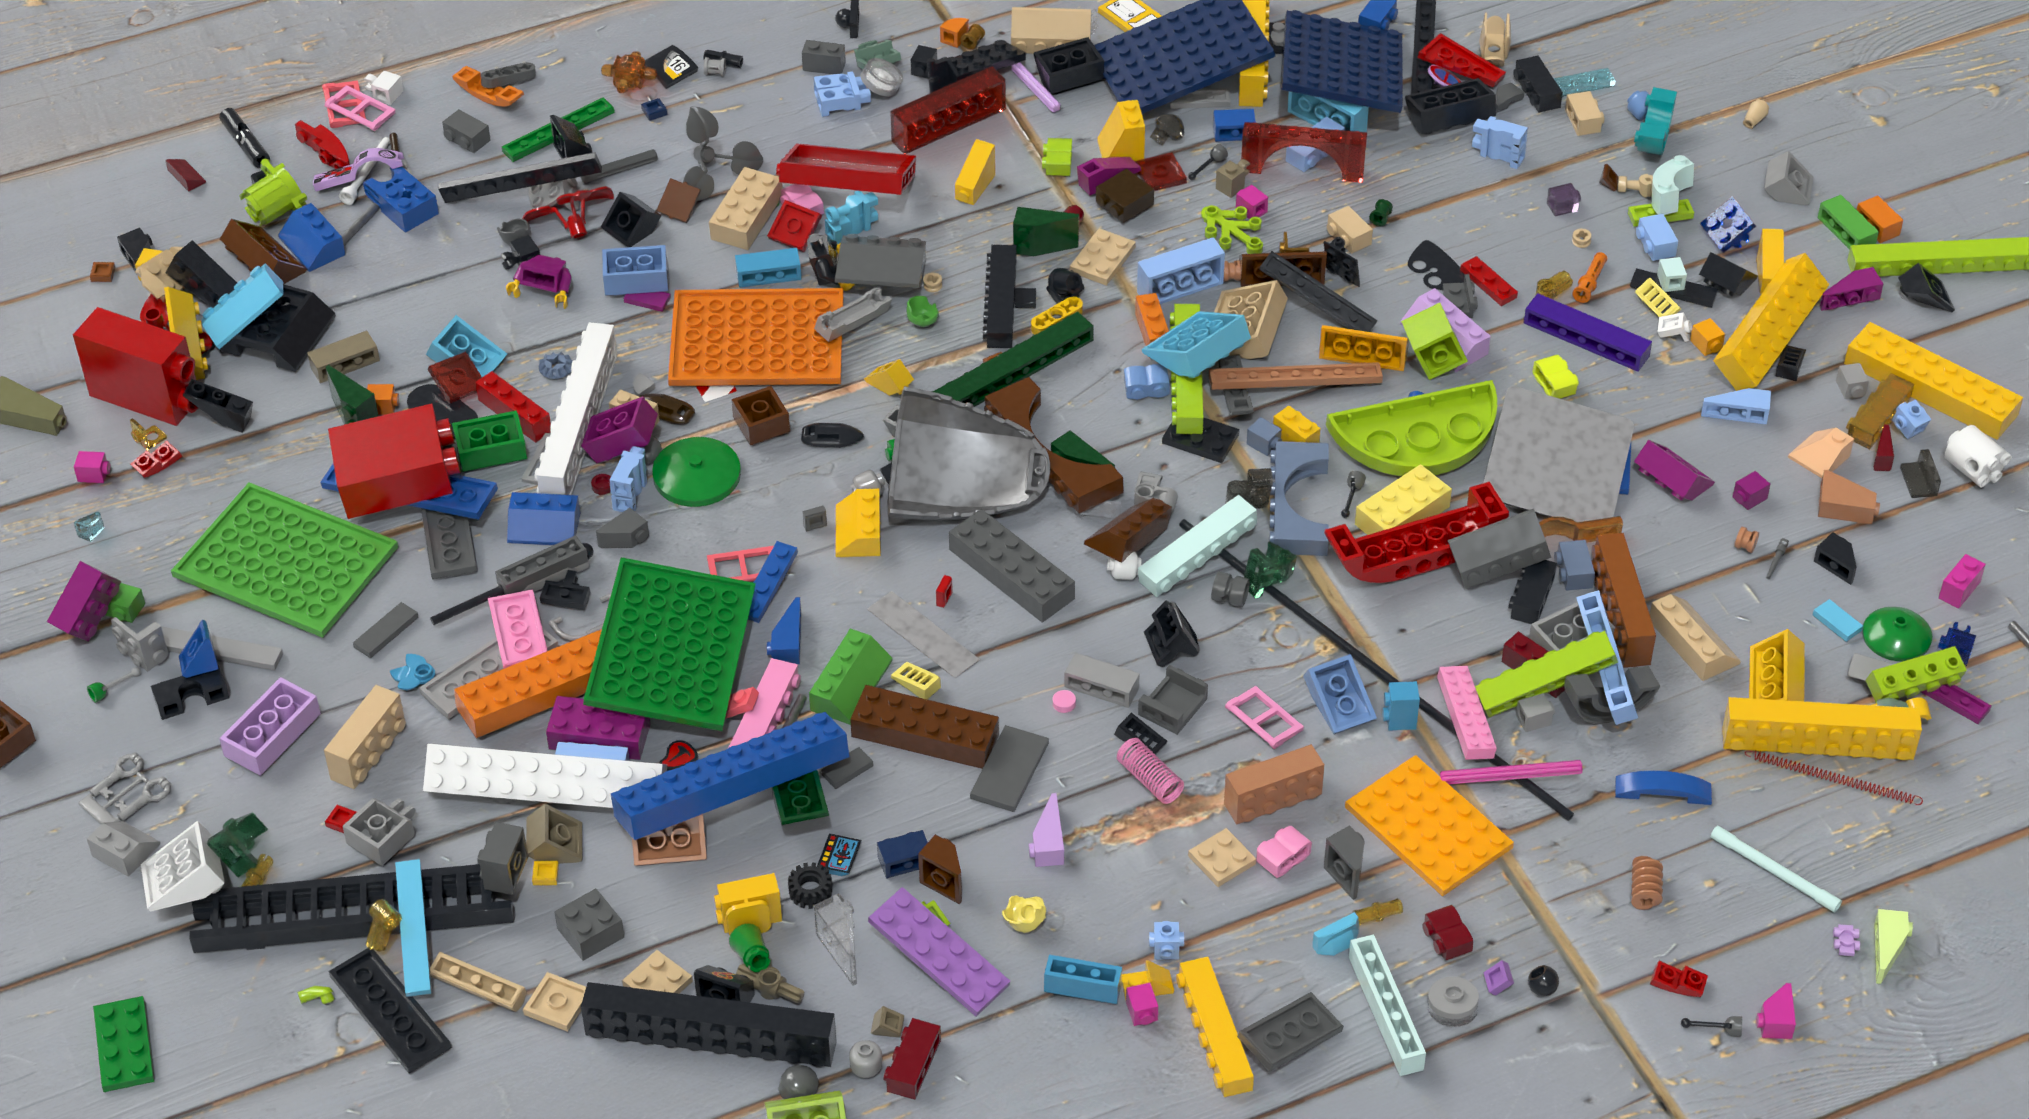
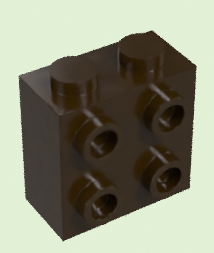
M1126 168L1096 186V203L1111 213L1113 217L1124 223L1154 205V189Z

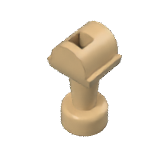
M1643 174L1639 177V180H1627L1626 176H1619L1617 192H1626V189L1639 190L1640 194L1645 198L1652 197L1653 176Z

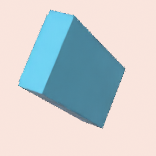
M1830 599L1813 610L1814 617L1846 642L1863 629L1861 623Z

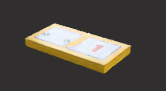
M1110 0L1098 7V13L1124 32L1162 16L1141 0Z

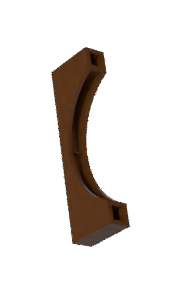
M1027 377L985 396L984 411L989 410L993 415L1004 420L1009 419L1033 433L1030 424L1036 410L1041 406V389L1030 377ZM1046 448L1050 460L1048 481L1054 486L1055 491L1066 499L1067 504L1078 513L1124 493L1123 476L1112 464L1092 465L1074 462L1060 457Z

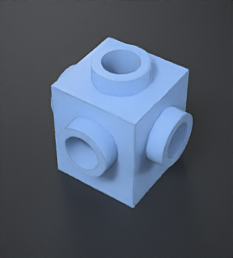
M1916 400L1900 404L1895 409L1896 413L1891 419L1907 439L1923 432L1931 421L1925 409Z
M1154 922V932H1149V947H1154V960L1179 959V947H1184V932H1179V922Z

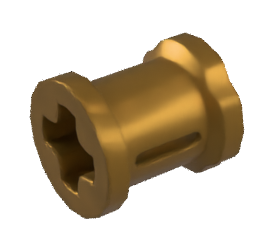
M972 24L969 27V31L961 36V43L967 49H974L977 46V42L985 36V30L979 24Z

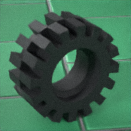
M812 862L811 866H808V863H803V868L800 865L796 866V871L792 870L790 872L791 876L788 877L790 899H794V904L796 905L800 903L801 908H805L808 905L809 909H813L815 904L817 908L821 907V902L826 904L828 902L827 898L830 899L832 896V877L829 874V870L827 868L824 869V866L821 864L816 867L814 862ZM806 882H816L819 884L815 889H804L801 887Z

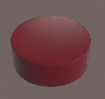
M608 474L594 476L591 480L592 491L598 495L610 493L611 476Z

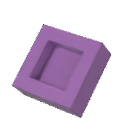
M1503 960L1483 972L1489 993L1495 996L1514 984L1509 964Z

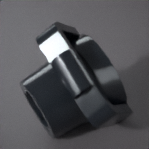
M1066 268L1054 269L1048 277V286L1046 287L1057 304L1069 297H1079V293L1085 288L1081 276L1073 270L1069 271ZM1067 294L1064 299H1061L1059 296Z

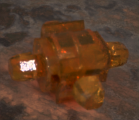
M633 51L630 55L625 54L623 57L617 55L613 64H605L601 68L602 75L607 77L613 76V84L617 87L619 93H626L628 90H634L636 87L641 90L645 80H655L657 77L656 69L645 68V59L641 57L639 51Z

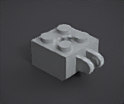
M372 798L343 825L346 843L383 866L415 835L412 820H410L416 812L415 807L409 805L403 809L405 802L399 798L389 806L376 798Z

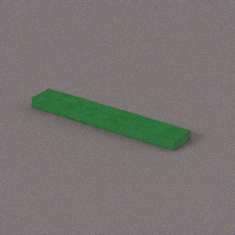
M602 97L561 118L574 123L577 129L581 130L615 113V110ZM551 123L501 146L502 152L512 162H515L552 144Z

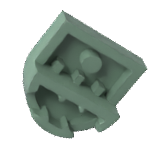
M888 39L881 43H878L877 40L868 41L858 45V49H854L857 66L861 69L868 65L879 67L892 66L896 64L895 62L902 60L900 52L893 48L892 41Z

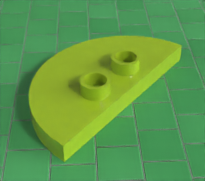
M1493 380L1330 413L1327 414L1325 425L1335 442L1348 455L1369 468L1390 475L1403 476L1421 464L1434 475H1439L1466 464L1486 445L1495 423L1497 394Z

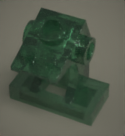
M1270 541L1267 544L1266 556L1258 548L1251 549L1244 575L1245 578L1250 579L1249 593L1254 598L1263 596L1264 587L1287 581L1294 572L1297 556Z
M253 812L237 819L231 818L227 820L222 826L223 830L210 837L207 841V845L237 877L242 876L257 866L258 860L249 850L255 845L254 839L268 830Z

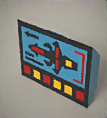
M829 833L817 867L821 864L824 866V869L827 868L829 870V874L843 876L849 874L862 840Z

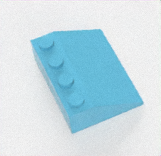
M1199 311L1144 347L1142 352L1177 375L1195 378L1206 368L1214 366L1215 362L1219 359L1229 356V353L1234 349L1242 347L1246 341L1251 339L1244 315Z

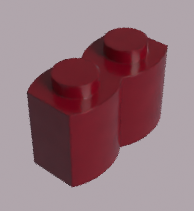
M1453 905L1425 914V922L1422 924L1423 930L1427 937L1430 936L1432 938L1434 949L1438 955L1441 954L1445 960H1449L1473 951V938Z

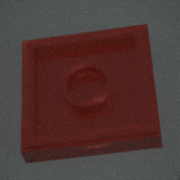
M1173 152L1135 161L1141 167V171L1137 172L1141 180L1151 186L1154 191L1187 183V177Z
M466 352L432 364L427 369L449 404L477 393L475 382L482 378Z

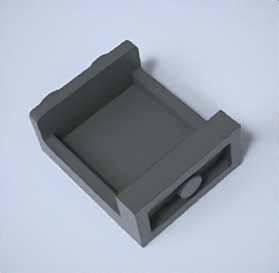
M1169 665L1166 668L1165 678L1150 696L1143 694L1138 700V715L1178 735L1207 700L1208 684L1179 668Z

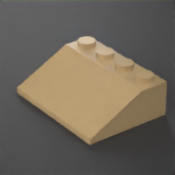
M1278 280L1221 292L1214 313L1244 315L1251 339L1246 341L1242 347L1231 351L1229 356L1240 355V358L1244 359L1268 356L1288 299Z

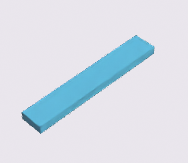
M420 859L395 862L406 997L431 994Z

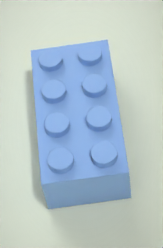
M1213 237L1139 261L1138 295L1157 293L1160 304L1221 285L1224 283L1225 252Z

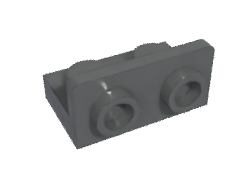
M1469 274L1464 275V283L1443 284V296L1469 318H1473L1474 309H1477L1478 302L1477 297H1473L1475 286L1474 282L1470 281Z

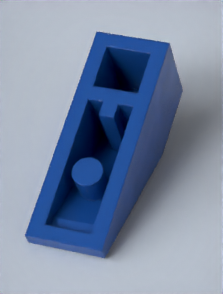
M795 597L771 632V642H767V655H771L773 659L800 664L801 603L800 597Z

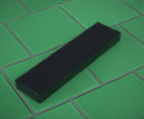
M1636 268L1630 283L1631 288L1638 289L1647 279L1651 278L1662 289L1657 273ZM1686 281L1684 290L1665 293L1670 298L1712 308L1718 289Z

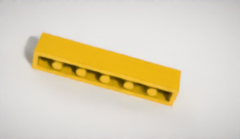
M1209 957L1180 963L1179 973L1176 974L1177 984L1185 992L1183 994L1186 1008H1191V1021L1193 1027H1198L1200 1032L1198 1033L1201 1048H1205L1207 1051L1206 1061L1208 1067L1214 1070L1213 1079L1216 1088L1221 1089L1223 1097L1253 1091L1254 1076L1241 1041L1237 1037L1236 1028Z

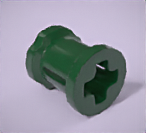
M1379 199L1375 204V210L1369 216L1370 221L1376 226H1384L1388 220L1387 216L1393 211L1392 203L1388 200Z

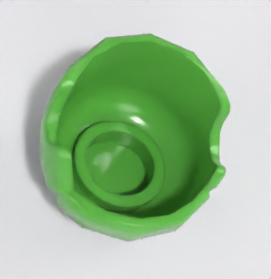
M926 296L910 298L906 307L908 320L920 327L934 324L939 316L936 303L931 305Z

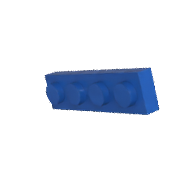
M776 541L754 581L756 585L748 620L760 623L798 554L797 547Z

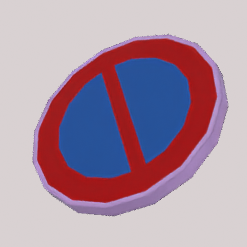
M1431 65L1428 68V73L1435 80L1434 84L1441 85V87L1461 82L1456 75L1445 68L1437 65Z

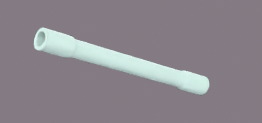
M1717 825L1710 836L1712 839L1729 849H1733L1802 891L1830 911L1835 913L1841 906V899L1813 885L1739 840L1735 835Z

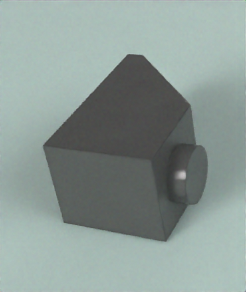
M628 508L596 530L598 546L600 548H633L649 537L648 521L631 508Z

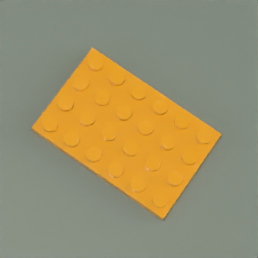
M1414 755L1345 801V808L1442 897L1513 849L1514 842L1446 781H1442L1440 776L1417 755Z

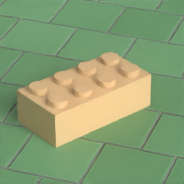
M744 167L709 221L711 240L749 250L780 201L783 186L779 182V177Z
M375 685L327 745L324 753L332 781L355 790L358 784L365 780L372 766L378 763L383 752L391 746L397 734L403 731L406 721L399 693Z

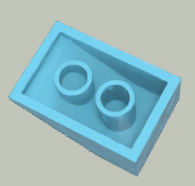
M456 315L431 343L426 355L443 368L478 381L489 372L494 371L507 356V353Z

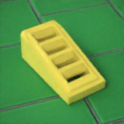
M1651 278L1647 279L1635 291L1639 299L1658 317L1673 315L1681 310ZM1659 293V295L1650 302V300ZM1665 299V301L1656 308V306ZM1668 305H1671L1666 312L1661 313Z
M909 662L904 663L891 674L893 680L923 699L930 698L941 688L940 677Z

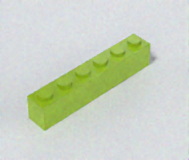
M1605 630L1593 632L1584 640L1579 642L1572 641L1563 649L1549 651L1544 657L1537 660H1528L1521 667L1514 670L1507 669L1500 676L1493 679H1484L1475 688L1487 716L1490 718L1516 707L1518 700L1543 693L1546 694L1564 686L1566 676L1590 675L1618 663V660Z

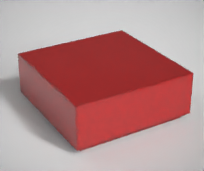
M943 576L936 589V606L944 608L953 593L952 577Z
M336 805L325 820V825L330 829L344 833L343 825L357 812Z

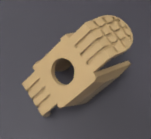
M1485 12L1479 38L1481 57L1495 66H1504L1505 59H1507L1511 44L1510 14L1507 13L1505 27L1504 20L1501 17L1491 16L1487 19V13ZM1491 46H1496L1500 49V51L1491 52L1488 50V48Z

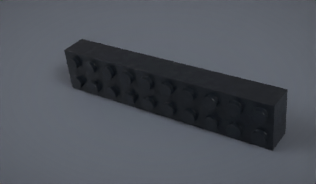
M592 982L587 983L581 1004L585 1035L593 1038L602 1037L617 1041L639 1042L645 1045H663L668 1048L679 1047L692 1051L702 1050L716 1054L725 1053L740 1057H756L768 1061H787L792 1064L803 1063L816 1067H831L837 1043L835 1013Z

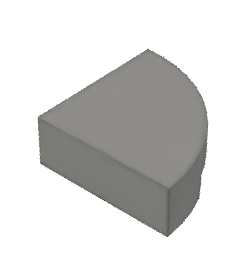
M639 373L633 381L635 395L648 394L655 389V383L642 373Z

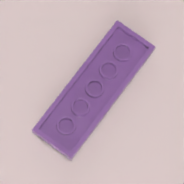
M903 887L868 917V922L976 1017L1010 985L1008 978Z

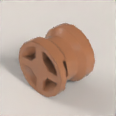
M1240 260L1231 263L1228 261L1224 262L1223 282H1228L1229 279L1241 280Z
M1742 526L1738 532L1734 547L1738 549L1745 548L1747 552L1753 553L1759 538V532H1750L1746 527Z

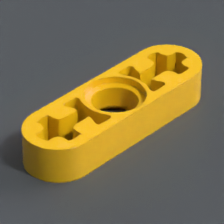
M1069 297L1033 317L1031 320V332L1034 335L1038 334L1076 312L1082 314L1083 301L1078 297ZM1055 314H1059L1062 317L1055 319L1052 316Z

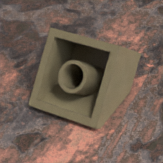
M543 804L530 814L526 820L528 857L536 861H558L559 864L582 861V822L547 804Z

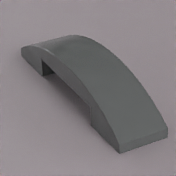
M1240 355L1227 356L1218 360L1219 369L1243 368ZM1246 388L1223 389L1226 404L1231 415L1254 413L1251 398L1248 396Z

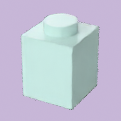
M1681 258L1660 259L1657 276L1663 291L1684 290L1687 273Z

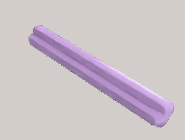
M1021 62L1011 65V70L1051 112L1055 113L1061 109V104Z

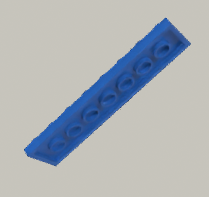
M334 464L331 465L320 482L323 489L338 491ZM454 474L450 475L452 494L408 504V506L479 520L498 490L496 482Z

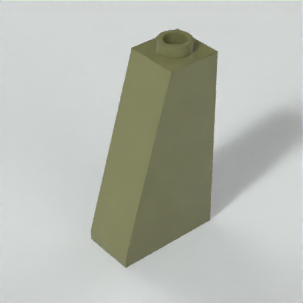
M1 376L0 424L57 436L67 422L63 406L5 376Z

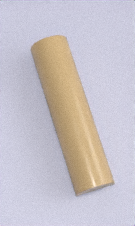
M442 952L438 953L429 968L431 977L514 1012L518 1011L524 1003L526 997L525 987Z

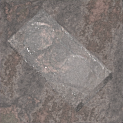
M1105 501L1096 506H1090L1081 513L1075 510V519L1109 523L1121 514L1122 502Z

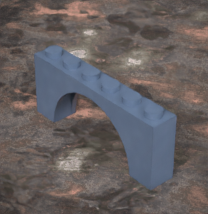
M1276 441L1275 450H1271L1270 463H1275V466H1271L1270 479H1274V482H1270V495L1274 496V499L1270 498V512H1274V515H1270V528H1274V531H1270L1269 545H1274L1273 554L1328 555L1329 540L1324 531L1329 529V524L1316 523L1301 517L1289 506L1285 495L1292 485L1306 477L1328 474L1329 443Z

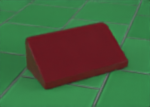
M185 159L165 160L167 170L188 192L206 183V180Z

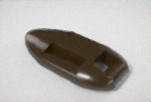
M657 393L639 396H643L645 399L658 404L659 419L662 421L683 425L688 424L695 415V409L692 405L677 398Z

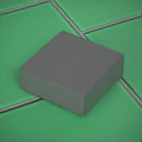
M824 505L802 511L803 526L806 532L827 526Z

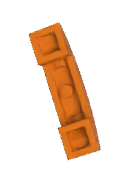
M468 66L463 67L452 76L453 80L468 93L491 105L509 106L524 95L523 91L510 85L506 88L500 86L494 88L483 87L481 85V73Z

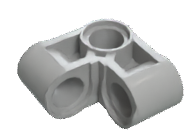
M1140 471L1135 487L1134 505L1151 498L1160 499L1172 506L1170 514L1172 515L1178 494L1172 488L1159 487L1160 481L1163 479L1162 475Z

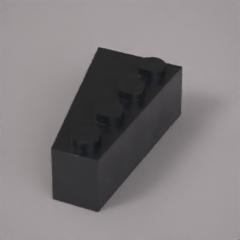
M193 240L175 254L165 272L212 308L218 304V300L224 294H230L234 291V286L237 284Z

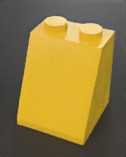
M1138 100L1117 102L1097 137L1102 158L1130 157L1137 164L1144 163L1145 124Z

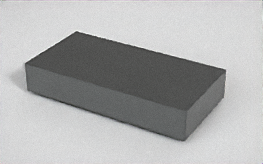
M860 747L849 752L850 757L821 769L822 776L835 789L873 767V760Z

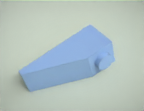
M1748 388L1704 398L1701 416L1767 425L1771 391Z

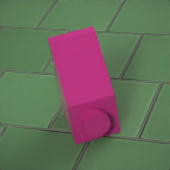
M1786 983L1763 1003L1761 1013H1757L1756 1025L1757 1028H1761L1762 1038H1793L1796 1022L1791 983Z

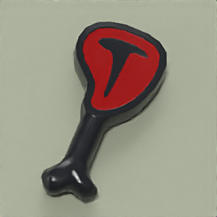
M676 740L669 744L666 756L660 760L659 764H667V771L674 770L689 762L697 761L698 753L688 742Z

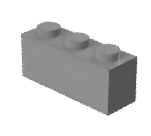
M1075 653L1064 672V687L1129 708L1139 690L1140 673Z

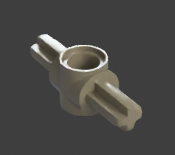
M740 964L737 969V975H745L753 980L754 989L759 990L761 996L765 999L773 1000L782 996L795 1003H799L803 999L804 991L786 983L787 979L781 976L779 970L774 967H768L760 972H753L745 964Z

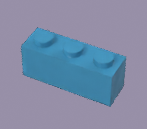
M797 248L735 255L739 288L801 280V266Z
M1049 955L1044 973V992L1112 1004L1118 1003L1122 986V967Z

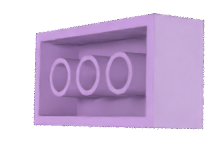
M280 677L219 738L224 757L261 776L321 714L317 696Z

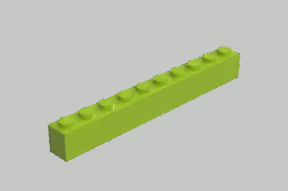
M2029 237L1850 245L1847 262L1851 272L1874 267L1879 277L1901 276L1917 263H1920L1932 274L2029 270Z

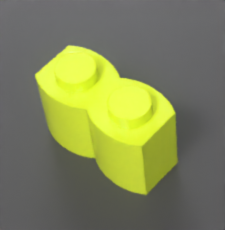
M1559 355L1534 361L1533 375L1537 382L1543 386L1548 396L1560 399L1576 394L1579 384L1578 378L1568 369L1567 362Z

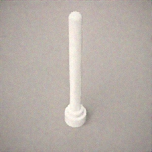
M384 137L377 148L386 149L390 139ZM377 161L366 162L352 184L342 189L339 198L343 203L347 205L354 203L358 196V188Z

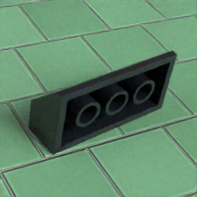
M1479 78L1405 96L1413 125L1421 134H1431L1433 131L1446 130L1457 125H1467L1477 119L1487 120L1490 116H1496V94Z

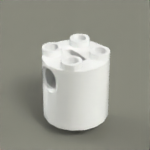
M1969 425L1961 431H1955L1949 437L1944 458L1982 488L1990 481L1993 483L1999 481L2003 474L2001 472L2002 469L2010 462L2012 456L1976 426Z

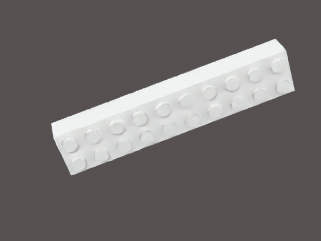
M589 322L586 331L582 332L581 346L578 345L576 351L577 358L572 361V373L567 376L566 391H562L561 405L557 406L556 420L551 423V435L546 438V450L541 453L540 467L535 470V481H538L537 493L572 495L586 453L581 445L591 416L599 413L617 359L614 325Z
M427 744L423 791L613 808L611 793L623 787L637 784L644 779H650L667 771V764Z

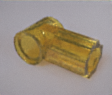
M1563 270L1549 279L1539 280L1537 282L1536 294L1538 293L1554 300L1555 297L1572 286L1573 280L1570 274Z
M380 899L374 902L369 910L373 921L365 944L369 949L378 952L386 950L391 931L400 924L402 918L401 914L387 900Z

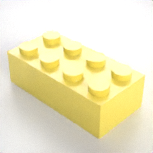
M1420 464L1356 506L1355 525L1369 535L1440 514L1450 507L1452 488Z

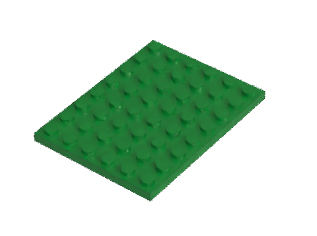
M621 557L583 705L723 731L756 583Z

